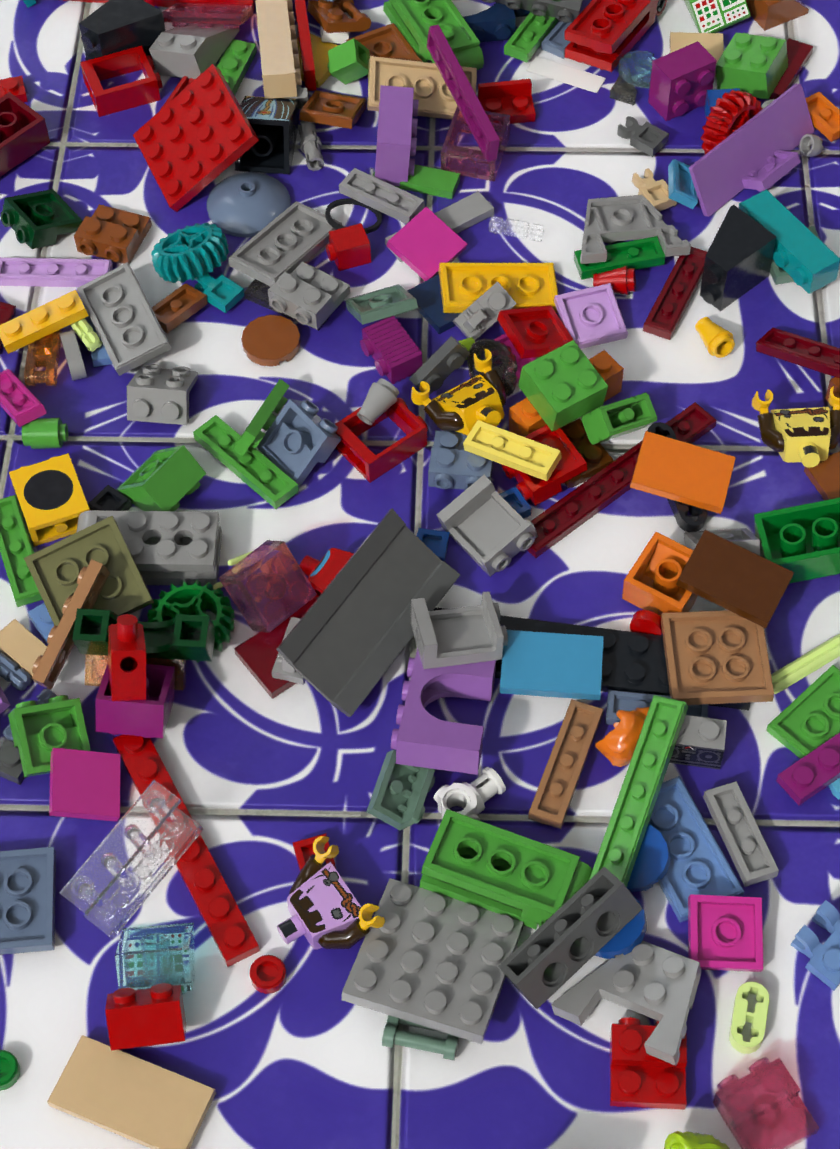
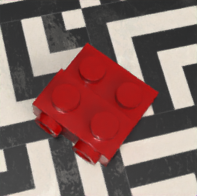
M547 425L528 434L525 438L561 450L562 458L548 481L501 464L507 478L512 479L515 477L518 481L517 489L525 500L531 499L535 506L561 492L562 483L588 470L587 462L563 430L559 428L552 432Z
M626 1017L619 1019L618 1024H612L610 1031V1106L685 1110L687 1036L685 1035V1038L681 1041L679 1048L680 1058L675 1066L646 1053L644 1044L659 1024V1021L655 1022V1026L641 1025L639 1019Z

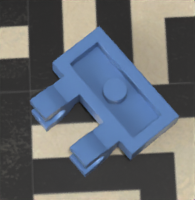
M825 900L817 909L812 921L830 932V937L822 945L816 934L804 925L795 935L791 946L810 958L805 968L835 991L840 985V914L830 902Z

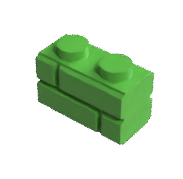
M643 393L599 407L582 416L581 421L589 442L595 445L638 431L656 422L657 415L649 395Z

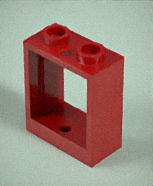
M142 46L80 62L85 86L99 117L161 100L159 89L163 88L161 77L158 72H153L155 67L151 55L146 56ZM142 70L145 79L103 90L100 83L102 80Z
M400 397L372 425L364 423L357 416L361 407L335 423L338 427L336 434L341 438L336 449L369 483L427 446L428 427L422 417L415 416ZM389 417L406 436L375 455L358 436Z

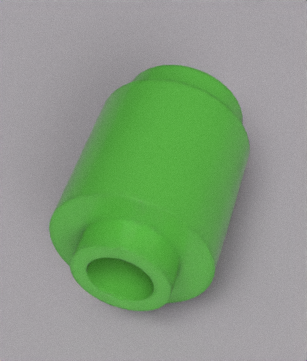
M37 418L22 426L23 445L31 446L32 449L62 448L63 442H68V426L66 423L62 424L61 418Z

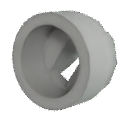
M805 134L800 140V153L807 157L818 156L824 148L822 138L814 134Z

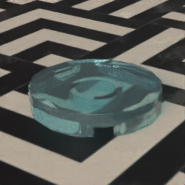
M648 51L628 52L619 61V75L631 85L650 89L652 61L657 58H654V54Z

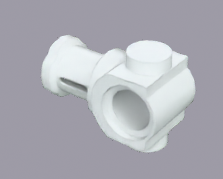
M486 767L482 770V775L470 784L463 782L442 786L435 793L433 799L438 803V811L442 819L446 809L450 810L453 806H460L464 810L457 813L480 821L477 815L485 809L484 803L496 794H503L506 791V786L493 768Z

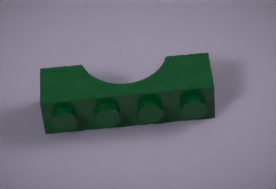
M77 608L72 640L79 652L90 655H108V626L117 624L119 615L111 610ZM176 614L174 618L162 622L138 621V623L143 625L146 658L212 662L216 630L210 616Z

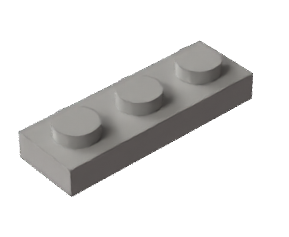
M356 168L339 184V193L405 224L425 208L424 199Z
M737 781L704 791L703 798L744 887L777 877L779 869Z

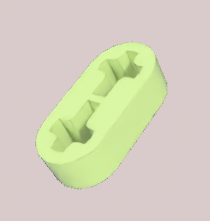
M757 982L742 984L738 988L734 1000L729 1041L734 1049L743 1054L756 1052L760 1048L765 1035L769 993L762 984ZM749 994L756 995L755 999L758 1001L753 1013L747 1012L748 1000L746 999ZM745 1022L752 1023L750 1033L754 1037H751L750 1042L743 1041V1035L740 1034L744 1029Z

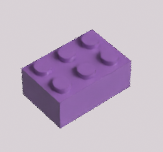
M381 85L375 177L393 186H400V182H408V175L414 176L415 159H411L410 156L416 155L417 138L411 137H416L418 119L412 118V116L417 117L419 100L413 99L414 88Z

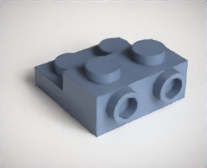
M289 399L257 446L272 463L293 479L298 486H301L317 462H326L341 441V438L336 434L338 427L326 418L321 419L317 415L319 408L307 399L303 401Z
M436 430L428 469V486L440 489L466 490L483 475L491 481L494 461L465 451L463 442L467 435L459 432Z

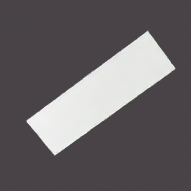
M538 56L534 57L526 69L528 72L594 93L599 91L606 79L605 77Z

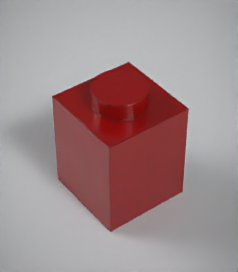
M362 223L329 231L330 244H326V252L329 260L335 261L338 271L371 263L370 241Z

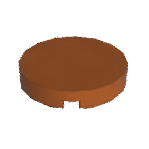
M278 315L262 316L251 321L243 330L241 338L242 347L247 357L252 362L261 366L280 365L279 362L284 360L290 361L298 353L301 343L298 327L290 319Z

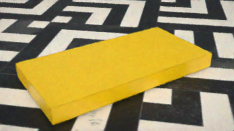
M439 263L438 270L443 313H462L497 281L517 303L511 309L551 305L554 311L558 313L554 303V297L558 295L553 263Z

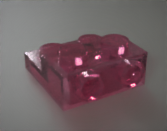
M767 1057L762 1058L749 1067L750 1074L741 1079H738L736 1074H733L723 1079L717 1085L719 1091L715 1093L713 1104L741 1149H789L816 1134L819 1130V1126L799 1097L800 1088L780 1058L772 1062Z

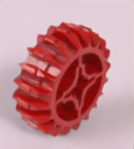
M732 90L730 93L725 92L722 98H717L715 107H710L711 112L706 117V124L702 127L704 134L701 136V140L704 141L702 149L705 150V154L763 109L761 102L756 97L745 91Z

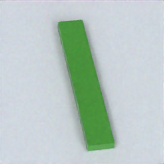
M656 695L653 696L589 880L605 867L627 887L688 710L686 702Z

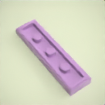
M0 257V286L80 287L111 271L113 264L111 259Z

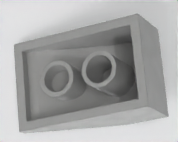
M193 21L161 32L149 48L159 75L179 78L187 76L188 79H196L208 67L216 64L240 29L239 26Z

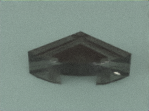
M620 74L610 90V98L635 105L637 89L631 83L630 78Z

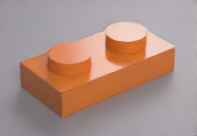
M821 92L805 98L813 126L831 142L840 138V110Z

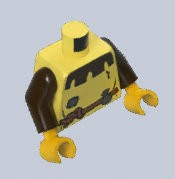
M834 386L830 389L828 398L833 410H830L829 407L773 409L769 413L768 408L773 400L772 391L767 389L765 401L759 399L758 391H756L752 399V406L760 412L757 418L763 443L778 452L782 460L787 463L802 462L805 467L812 468L817 466L820 461L827 460L829 450L835 449L840 442V398L834 396Z

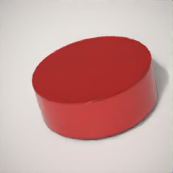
M637 611L632 617L630 630L637 633L661 635V617L653 611Z
M264 955L257 958L250 968V978L253 987L264 994L279 991L284 986L287 978L286 968L282 960L273 955Z

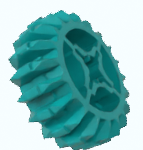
M196 223L194 226L187 225L183 229H177L174 233H168L166 238H161L159 240L160 243L154 246L151 255L155 271L158 272L164 281H170L171 283L180 281L184 283L189 279L194 280L199 276L203 277L204 274L213 272L214 268L220 267L221 262L227 259L229 249L225 234L222 233L221 228L217 227L216 224L204 223L200 225Z

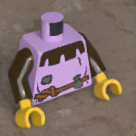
M320 836L315 839L313 843V852L315 854L309 857L289 891L287 903L292 917L277 925V930L286 944L304 935L312 948L316 950L320 948L350 949L369 933V927L381 928L385 923L384 917L375 916L372 919L373 913L379 909V906L367 903L361 907L331 862L326 864V858H335L339 853L337 845H331L327 852H325L324 847L329 841V837Z

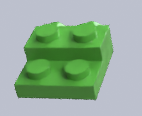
M61 695L48 699V703L36 705L34 700L16 704V708L8 714L14 747L19 749L24 778L50 773V758L53 747L91 751L80 698L69 699L68 695Z

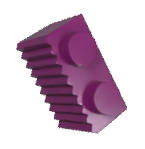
M395 316L384 318L362 328V340H360L362 351L367 357L370 355L373 357L378 373L381 376L386 375L392 384H395L396 381L400 382L401 379H405L407 376L410 377L423 365L421 350H419Z

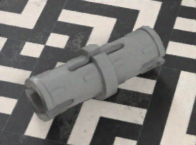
M301 121V125L298 124V131L301 137L300 148L305 154L307 167L312 171L320 170L324 166V159L321 153L322 142L317 136L315 123Z

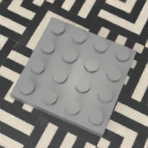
M390 878L379 902V909L374 914V917H384L385 923L381 928L369 927L370 931L363 940L342 990V1000L482 1044L506 975L498 966L516 950L524 922Z

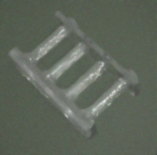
M155 780L151 782L59 892L64 898L85 913L84 917L112 940L204 830L198 822L177 808L182 802L180 798Z

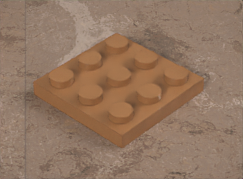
M729 610L662 613L661 626L671 699L684 701L687 705L773 701L774 690L764 627Z

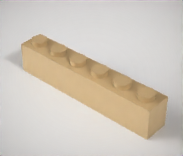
M255 0L265 99L297 97L296 86L302 85L292 0Z

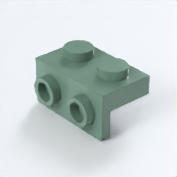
M393 749L387 752L366 812L398 830L417 824L425 813L424 802L427 793L435 783V776H433L435 769L396 764V750Z

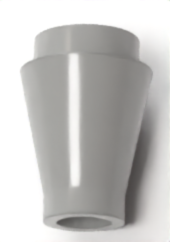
M382 378L377 383L373 382L360 411L357 413L359 419L368 425H372L377 418L397 402L398 389Z

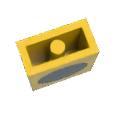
M69 453L51 457L48 460L23 466L9 472L34 547L76 533L79 515L90 509Z

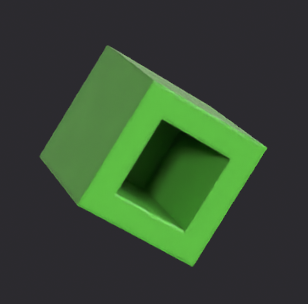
M355 38L328 50V70L333 77L345 85L368 75L369 49Z

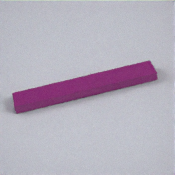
M439 24L430 26L427 49L487 161L496 160L500 139Z

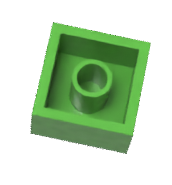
M736 32L716 63L717 89L740 88L742 92L745 91L756 98L768 100L788 67L787 41L774 37Z
M574 340L522 366L518 384L552 432L602 406L608 389L607 383Z

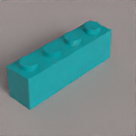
M767 189L739 203L740 210L776 236L772 259L778 267L786 271L793 278L794 282L801 286L808 294L837 279L840 258Z

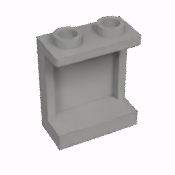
M485 475L481 476L436 514L442 528L446 532H450V536L490 577L494 573L504 570L515 555L520 551L530 548L535 538L538 537L534 524L530 520L526 521L496 492L493 483Z
M489 591L482 592V603L480 605L428 611L425 598L411 599V626L423 669L502 660L503 646L508 644L507 629L505 625L500 626L498 603H493Z

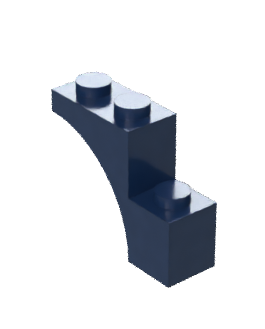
M495 3L480 13L463 16V18L480 43L509 40L515 32V17L528 16L531 11L524 9L513 10L504 4Z

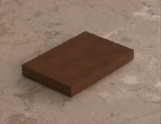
M704 530L676 585L767 628L794 572Z

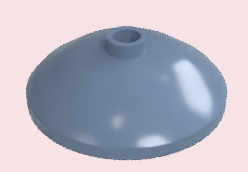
M257 172L239 173L222 180L212 189L207 199V211L211 222L216 224L226 234L244 238L254 237L291 206L290 195L286 187L276 178Z

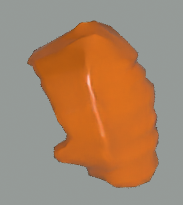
M649 707L636 708V710L632 711L618 710L616 715L621 721L614 723L613 727L615 729L610 731L602 740L595 743V747L613 766L622 767L630 763Z

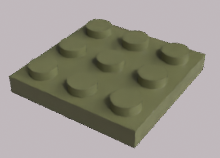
M113 516L103 519L24 558L54 626H58L63 616L62 608L66 599L69 596H73L78 586L77 578L81 569L84 566L88 567L91 559L102 563L110 572L92 609L111 610L120 616L132 614L154 603Z

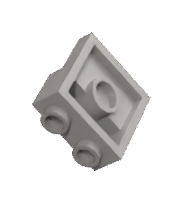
M303 261L291 274L284 272L268 289L269 306L277 312H283L296 319L299 323L308 325L316 330L350 294L349 284Z

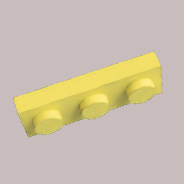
M477 420L463 442L465 451L544 481L549 480L562 458L561 450Z

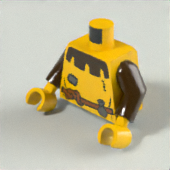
M484 349L486 360H479L474 353L475 369L479 372H484L483 376L479 374L432 400L429 398L430 385L427 382H420L419 389L421 392L416 391L412 387V402L416 405H424V411L441 430L456 431L468 436L477 420L497 427L504 418L503 406L506 404V388L498 372L495 369L492 370V354L488 349Z

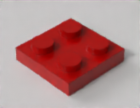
M551 305L500 310L497 320L521 359L541 357L573 340Z

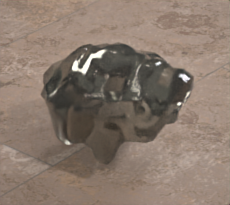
M485 338L476 341L469 349L471 354L467 357L470 378L479 374L484 375V372H479L475 369L474 353L479 360H486L484 349H488L492 354V370L495 369L498 372L506 388V397L510 396L516 387V372L518 369L516 356L512 353L509 346L500 341Z

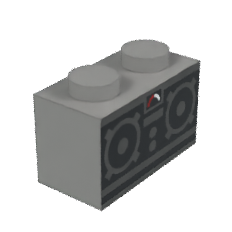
M686 715L669 763L720 770L725 750L727 720Z

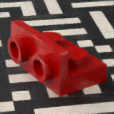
M531 79L478 84L477 97L492 126L535 122L536 112L532 99Z

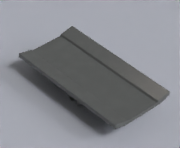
M392 508L276 650L288 664L334 707L346 716L351 717L414 636L411 626V599L425 598L428 611H433L459 578L460 574L434 554L406 526L405 522Z

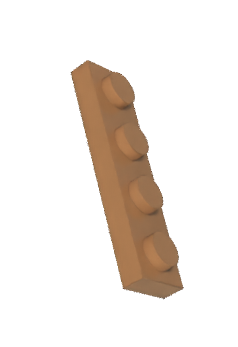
M91 559L88 567L84 566L81 569L77 578L78 586L73 596H69L66 599L62 608L63 616L58 626L55 625L51 629L47 638L48 646L44 654L38 656L33 665L32 673L34 674L32 679L45 688L52 690L75 644L72 638L77 608H93L110 573L102 563Z
M571 699L529 810L528 819L555 828H562L602 719V708Z

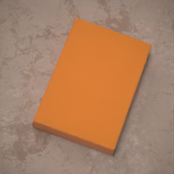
M645 431L630 488L721 514L736 457Z

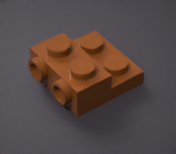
M99 204L92 217L85 216L74 235L77 252L111 259L112 262L123 264L128 262L130 264L152 226L151 218Z

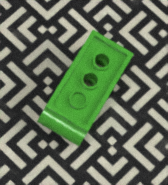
M389 0L384 2L383 11L423 62L435 63L427 49V40L430 26L439 24L460 66L477 68V70L483 68L484 57L479 46L480 41L451 0Z
M446 809L423 863L421 871L423 875L419 887L501 915H507L524 922V926L536 930L538 924L539 927L544 924L589 881L592 868L580 861V856Z

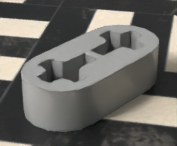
M74 330L59 333L72 381L87 378Z

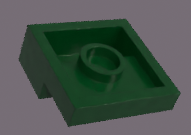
M53 189L7 197L4 199L1 212L2 224L5 227H11L15 231L18 242L21 244L26 243L31 249L56 244L57 235L77 231L83 221Z

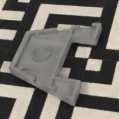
M643 195L588 199L580 263L606 262L607 250L603 242L616 243L617 241L639 240L657 236L665 257L690 255L691 244L687 239L682 241L677 236L678 230L673 225L665 224L662 220V214Z
M642 941L633 948L632 952L626 955L623 953L615 955V958L608 960L551 1005L554 1015L582 1026L602 998L659 1021V1024L644 1044L646 1053L676 1066L680 1058L679 1048L681 1041L685 1038L687 1031V1017L689 1010L693 1007L702 972L700 963Z

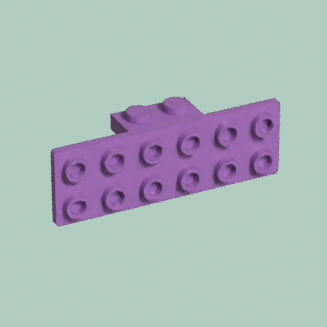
M794 84L689 167L704 216H711L744 188L759 192L771 189L773 184L788 175L801 162L798 152L790 151L800 144V140L805 134L814 133V127L801 84Z

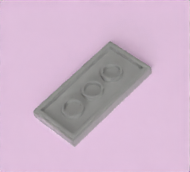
M296 201L228 257V266L271 287L284 272L291 274L302 261L307 262L329 242V231L337 229L327 222L324 214ZM333 219L335 222H337L338 224L342 225L341 222H339V221Z
M128 262L77 288L80 298L119 376L172 349Z

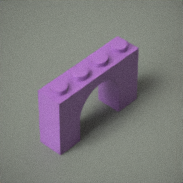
M417 648L415 658L410 657L408 662L407 677H411L410 681H404L402 701H405V705H398L396 724L400 725L399 729H393L391 736V749L396 750V764L478 775L484 726L440 720L429 714L425 707L431 702L445 697L491 701L497 660L423 669Z

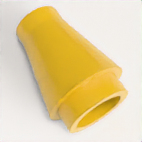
M708 317L701 318L696 323L695 329L710 355L722 358L733 350L735 342L731 332L712 322Z

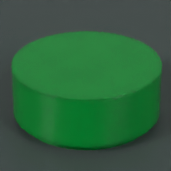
M0 1050L1 1091L12 1087L20 1076V1065L16 1057L5 1050Z

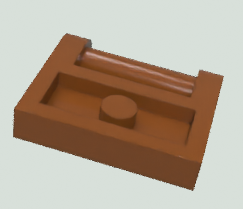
M326 0L308 1L307 11L326 33L361 32L368 30L371 26L370 18L354 6L353 0H335L334 2ZM345 12H347L352 19H349Z

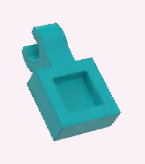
M208 273L204 274L203 277L195 278L198 283L194 288L206 294L207 302L224 313H227L244 297V288L222 274L217 279H214Z

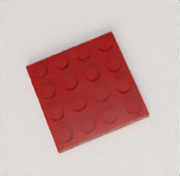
M214 64L201 73L133 134L169 207L176 212L259 141L223 74Z

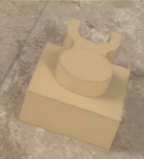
M649 168L645 169L644 178H640L637 173L633 174L632 183L639 189L638 195H643L659 212L677 205L676 201L668 198V184L664 179L655 181L653 179L654 175Z

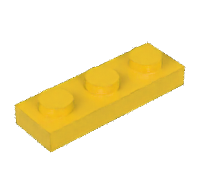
M74 290L1 324L0 339L9 354L89 315L77 291Z

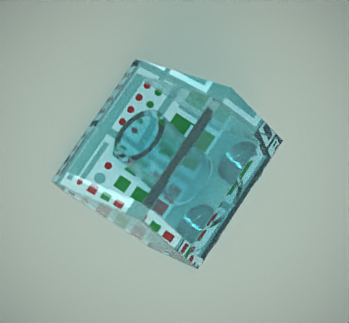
M194 923L122 928L115 954L118 989L133 988L134 990L150 989L156 984L169 983L172 986L181 985L182 995L187 991H193L195 979Z

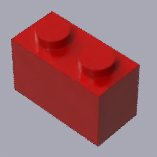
M160 983L152 986L150 989L134 990L133 988H121L107 994L105 1014L111 1051L185 1041L186 1018L181 985L172 986L169 983Z

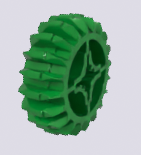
M198 579L193 585H188L184 580L181 587L177 588L171 583L170 592L160 590V599H153L152 609L148 610L147 622L167 621L174 618L176 614L208 616L205 614L208 609L216 615L215 620H212L216 630L213 649L222 652L223 643H230V633L234 632L235 614L230 599H228V596H224L221 588L214 590L210 582L202 587Z

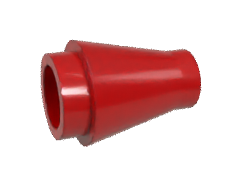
M627 266L602 273L593 274V286L611 283L614 293L628 295L629 292L636 291L635 269H628Z

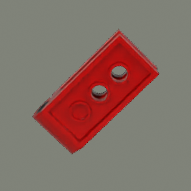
M592 0L565 30V40L571 41L565 48V58L612 72L655 22V16H660L663 13L667 0Z

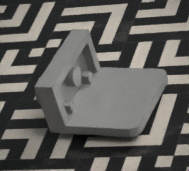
M147 364L139 368L127 385V420L187 425L189 422V392L198 379V372L190 371V368L182 366L174 367L173 369H162L161 366L156 364Z

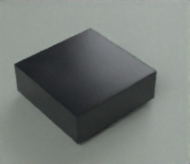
M107 485L88 503L90 510L128 511L132 507L131 499Z

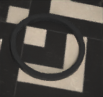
M352 198L333 201L326 208V220L335 229L344 228L345 226L335 222L330 216V211L344 204L363 206L376 215L377 222L368 228H364L366 234L376 231L382 222L380 211Z

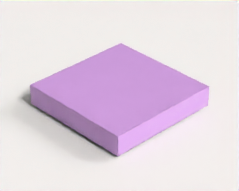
M611 283L555 295L554 303L559 318L580 349L627 338L628 331Z

